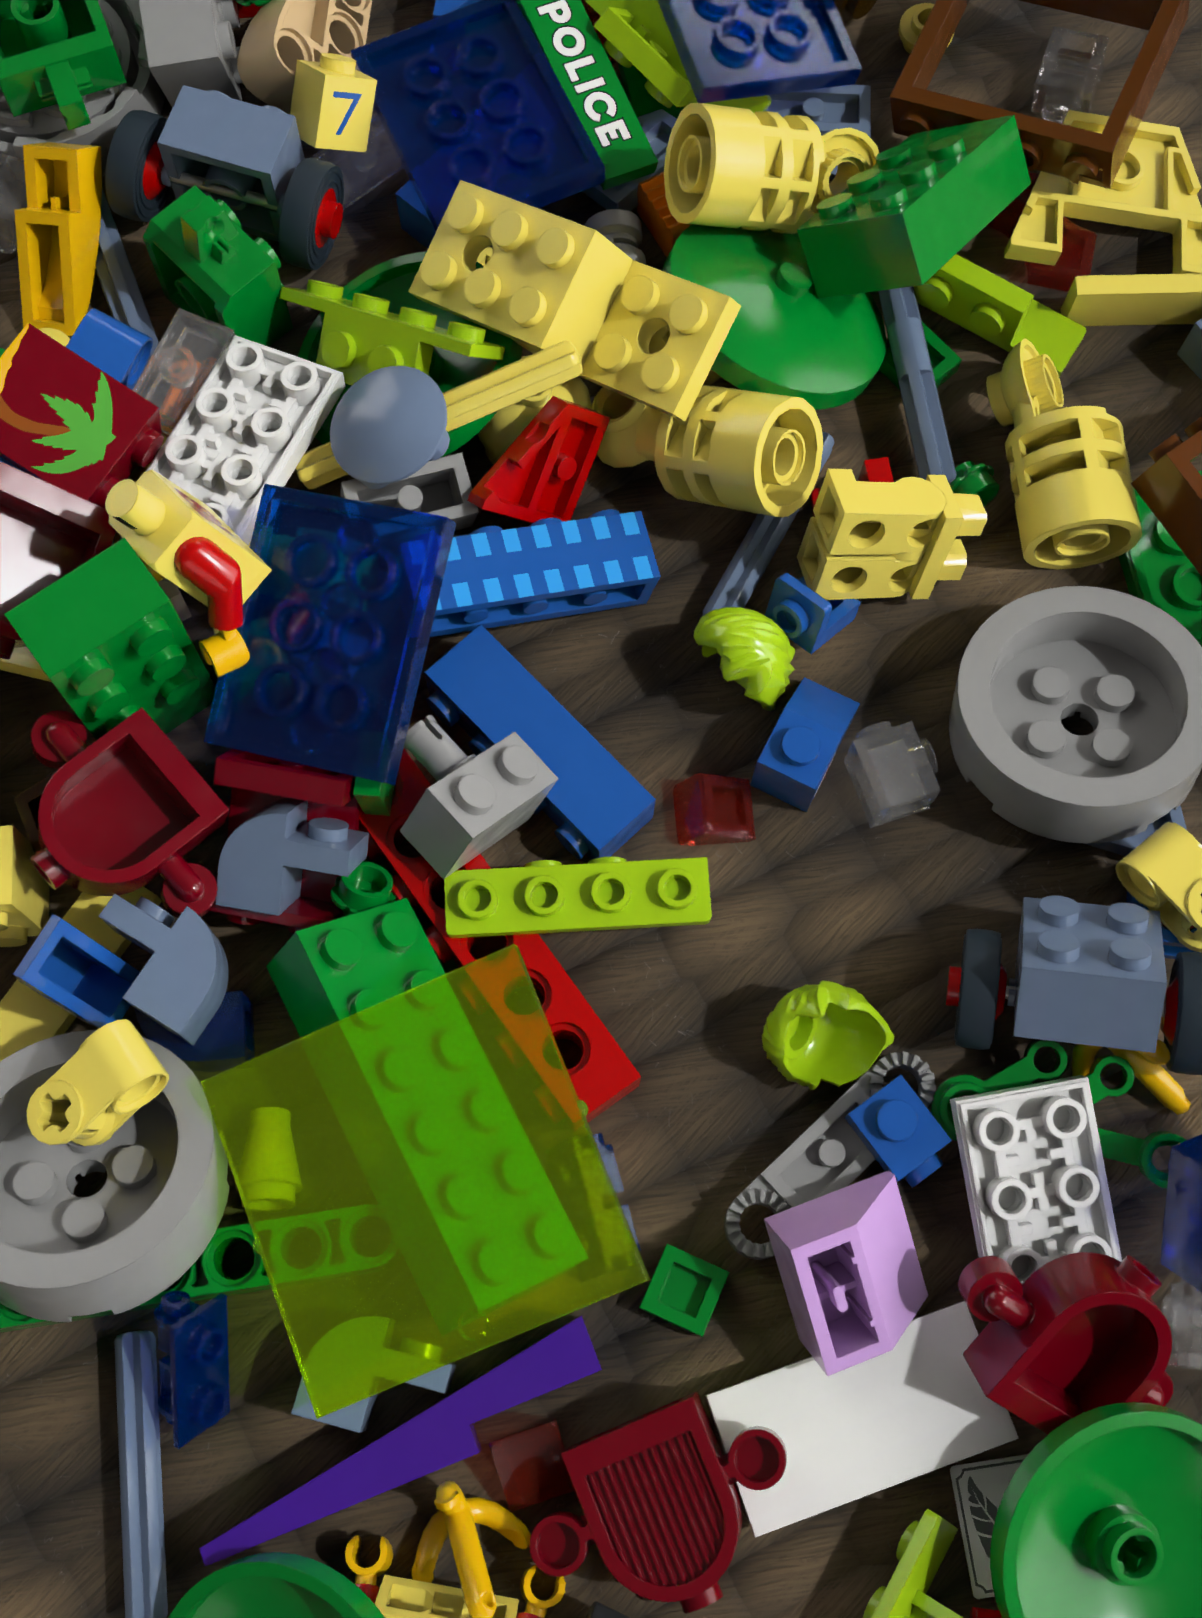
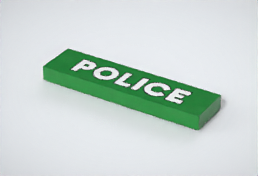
M513 0L602 190L604 191L655 173L658 160L581 0Z

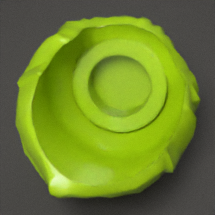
M742 607L715 609L702 616L694 630L693 636L696 643L702 645V655L709 657L718 653L721 656L720 670L722 671L723 678L726 681H736L746 689L744 694L746 697L759 702L765 710L773 711L778 698L785 693V687L790 683L788 676L795 670L790 664L794 657L795 649L790 645L785 632L772 619L755 610Z
M821 981L818 985H805L787 993L768 1015L762 1034L763 1049L767 1052V1059L777 1066L778 1071L781 1072L782 1076L786 1077L787 1081L797 1082L801 1086H808L810 1090L816 1089L821 1080L838 1087L856 1080L865 1074L881 1052L894 1042V1034L887 1022L862 994L853 988L831 981Z

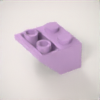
M888 1170L764 1218L799 1340L825 1374L830 1376L893 1350L928 1297L895 1175Z

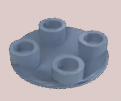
M389 366L365 375L355 382L343 395L333 414L330 427V443L336 461L346 473L370 489H381L390 483L401 481L413 475L428 461H434L442 457L449 447L450 437L446 430L447 406L444 395L430 376L412 367Z

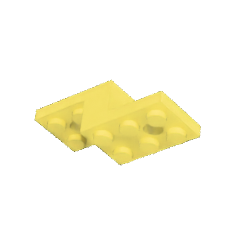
M460 180L408 291L428 304L512 339L533 354L564 340L571 341L577 349L582 362L583 373L579 377L684 422L741 308V305L730 296L633 260L595 229ZM493 246L489 262L483 268L476 269V261L480 253L485 248ZM669 327L670 335L664 348L659 352L649 354V343L652 336L659 329Z

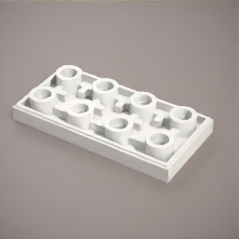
M235 335L146 471L153 469L209 506L249 545L345 389L346 384L343 372Z
M1078 1075L950 1099L979 1258L984 1256L1002 1258L1010 1265L1021 1284L1046 1263L1073 1253H1100L1122 1262L1088 1077Z
M965 1301L913 1319L893 1350L830 1376L825 1374L811 1356L705 1395L725 1453L729 1452L732 1442L741 1431L753 1426H762L773 1430L785 1444L787 1451L786 1468L783 1476L774 1486L764 1490H752L736 1482L754 1537L1019 1439L1008 1410L985 1396L963 1356V1352L978 1336Z

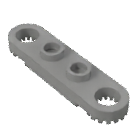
M902 1051L890 1053L872 1066L733 1200L724 1218L725 1235L732 1248L740 1255L755 1260L774 1256L770 1241L763 1244L752 1243L741 1233L739 1226L740 1215L745 1208L751 1205H763L774 1214L847 1187L875 1158L844 1117L883 1088V1077L887 1071L892 1069H904L915 1077L918 1084L917 1096L928 1108L934 1099L933 1095L936 1085L934 1073L931 1072L927 1062L921 1060L916 1054L912 1055L909 1052Z

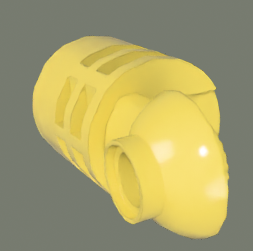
M690 103L680 112L669 137L664 164L665 197L669 211L678 223L736 229L741 226L747 230L766 231L771 229L772 232L795 234L800 226L817 213L816 206L818 203L843 192L848 187L846 181L850 177L869 170L876 164L875 157L879 154V149L867 133L854 128L834 129L821 136L818 126L808 116L786 115L782 117L776 112L756 111L753 113L750 109ZM838 165L836 176L829 183L831 172Z
M1026 338L1013 347L1006 357L1002 371L989 375L986 381L989 402L996 419L1004 427L1014 423V429L1009 433L1005 442V450L1010 467V480L1015 497V510L1023 558L1032 566L1058 570L1081 568L1120 556L1136 546L1142 537L1135 490L1131 485L1133 481L1124 441L1123 426L1120 420L1107 414L1106 408L1071 406L1062 408L1064 405V394L1053 361L1046 353L1039 355L1032 342Z
M703 385L684 422L605 387H602L594 397L592 410L611 418L597 452L600 460L614 468L633 467L648 460L655 461L656 472L665 491L677 499L774 517H787L805 504L815 487L821 468L823 433L814 407L803 398Z

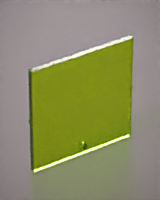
M515 944L201 1081L255 1238L253 1242L254 1251L261 1255L317 1419L650 1280L585 1117L588 1114V1106L577 1097L520 950Z

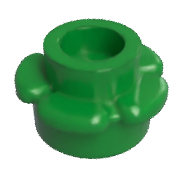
M967 461L955 468L956 478L949 484L953 494H977L984 507L997 495L1000 486L993 478L994 468L991 465L984 463L975 465L974 462Z
M363 861L348 877L338 876L335 881L336 886L331 889L333 903L346 916L396 900L395 895L391 893L393 887L392 876L386 869L371 862Z

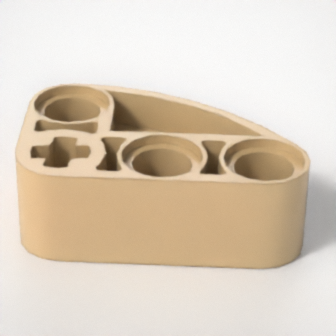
M271 0L261 7L251 20L241 42L237 58V69L245 87L266 104L290 114L297 60L320 62L321 53H333L356 60L355 69L362 72L372 0Z

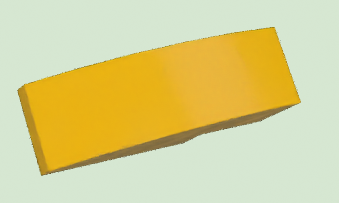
M55 142L23 145L27 208L14 210L23 328L27 323H30L37 329L54 328L62 331L67 336H73L88 312L97 264L102 198L101 146Z

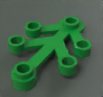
M1036 1039L1026 1047L1022 1058L984 1081L968 1074L949 1077L934 1092V1099L931 1102V1114L950 1139L957 1141L950 1099L958 1098L962 1095L969 1096L1029 1085L1038 1078L1043 1080L1055 1079L1067 1067L1066 1051L1055 1041ZM1051 1047L1057 1055L1056 1065L1049 1071H1039L1034 1065V1055L1039 1048ZM1115 1055L1098 1057L1092 1063L1089 1074L1086 1075L1089 1079L1093 1104L1107 1096L1117 1097L1127 1093L1134 1083L1132 1066L1125 1059ZM1117 1063L1123 1072L1122 1081L1116 1087L1106 1088L1100 1079L1102 1068L1107 1064ZM1098 1128L1104 1158L1138 1166L1142 1175L1159 1187L1167 1189L1179 1188L1187 1184L1195 1175L1198 1164L1195 1149L1189 1141L1175 1133L1157 1131L1142 1139ZM1160 1146H1170L1174 1152L1173 1164L1165 1170L1156 1169L1152 1162L1154 1151Z

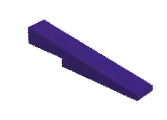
M582 1315L199 1549L204 1566L213 1564L480 1453L482 1447L473 1423L602 1370Z

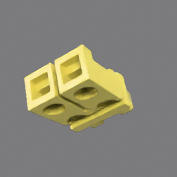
M828 468L813 509L815 517L810 518L797 554V559L807 587L825 600L893 598L902 596L909 592L911 599H929L937 580L961 579L967 566V553L961 539L955 538L956 536H980L987 522V513L979 495L953 494L946 475H928L926 480L917 477H904L896 482L856 481L852 469Z

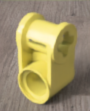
M1167 822L1116 864V873L1122 885L1138 902L1149 910L1160 911L1161 922L1176 936L1182 945L1190 950L1202 953V846L1185 828L1176 823ZM1192 925L1197 928L1194 933L1190 931Z
M127 1019L113 1021L97 1029L80 1045L78 1051L53 1076L35 1090L30 1097L26 1110L28 1127L31 1134L38 1141L49 1145L67 1144L71 1140L82 1146L101 1145L109 1140L114 1132L138 1109L160 1094L169 1081V1074L131 1021Z

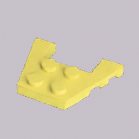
M1069 110L1062 124L1102 134L1110 116ZM1141 121L1110 189L1081 181L1076 184L1065 177L1040 171L1004 250V258L1055 266L1062 253L1063 217L1171 233L1173 235V274L1202 273V207L1197 196L1201 185L1180 128Z

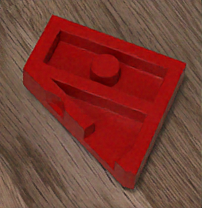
M552 396L472 489L467 501L481 509L531 523L544 518H559L562 522L570 521L611 418L587 407Z

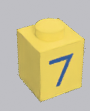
M321 53L320 62L297 60L290 114L296 117L300 139L314 148L355 152L367 151L377 80L356 70V60L333 53Z

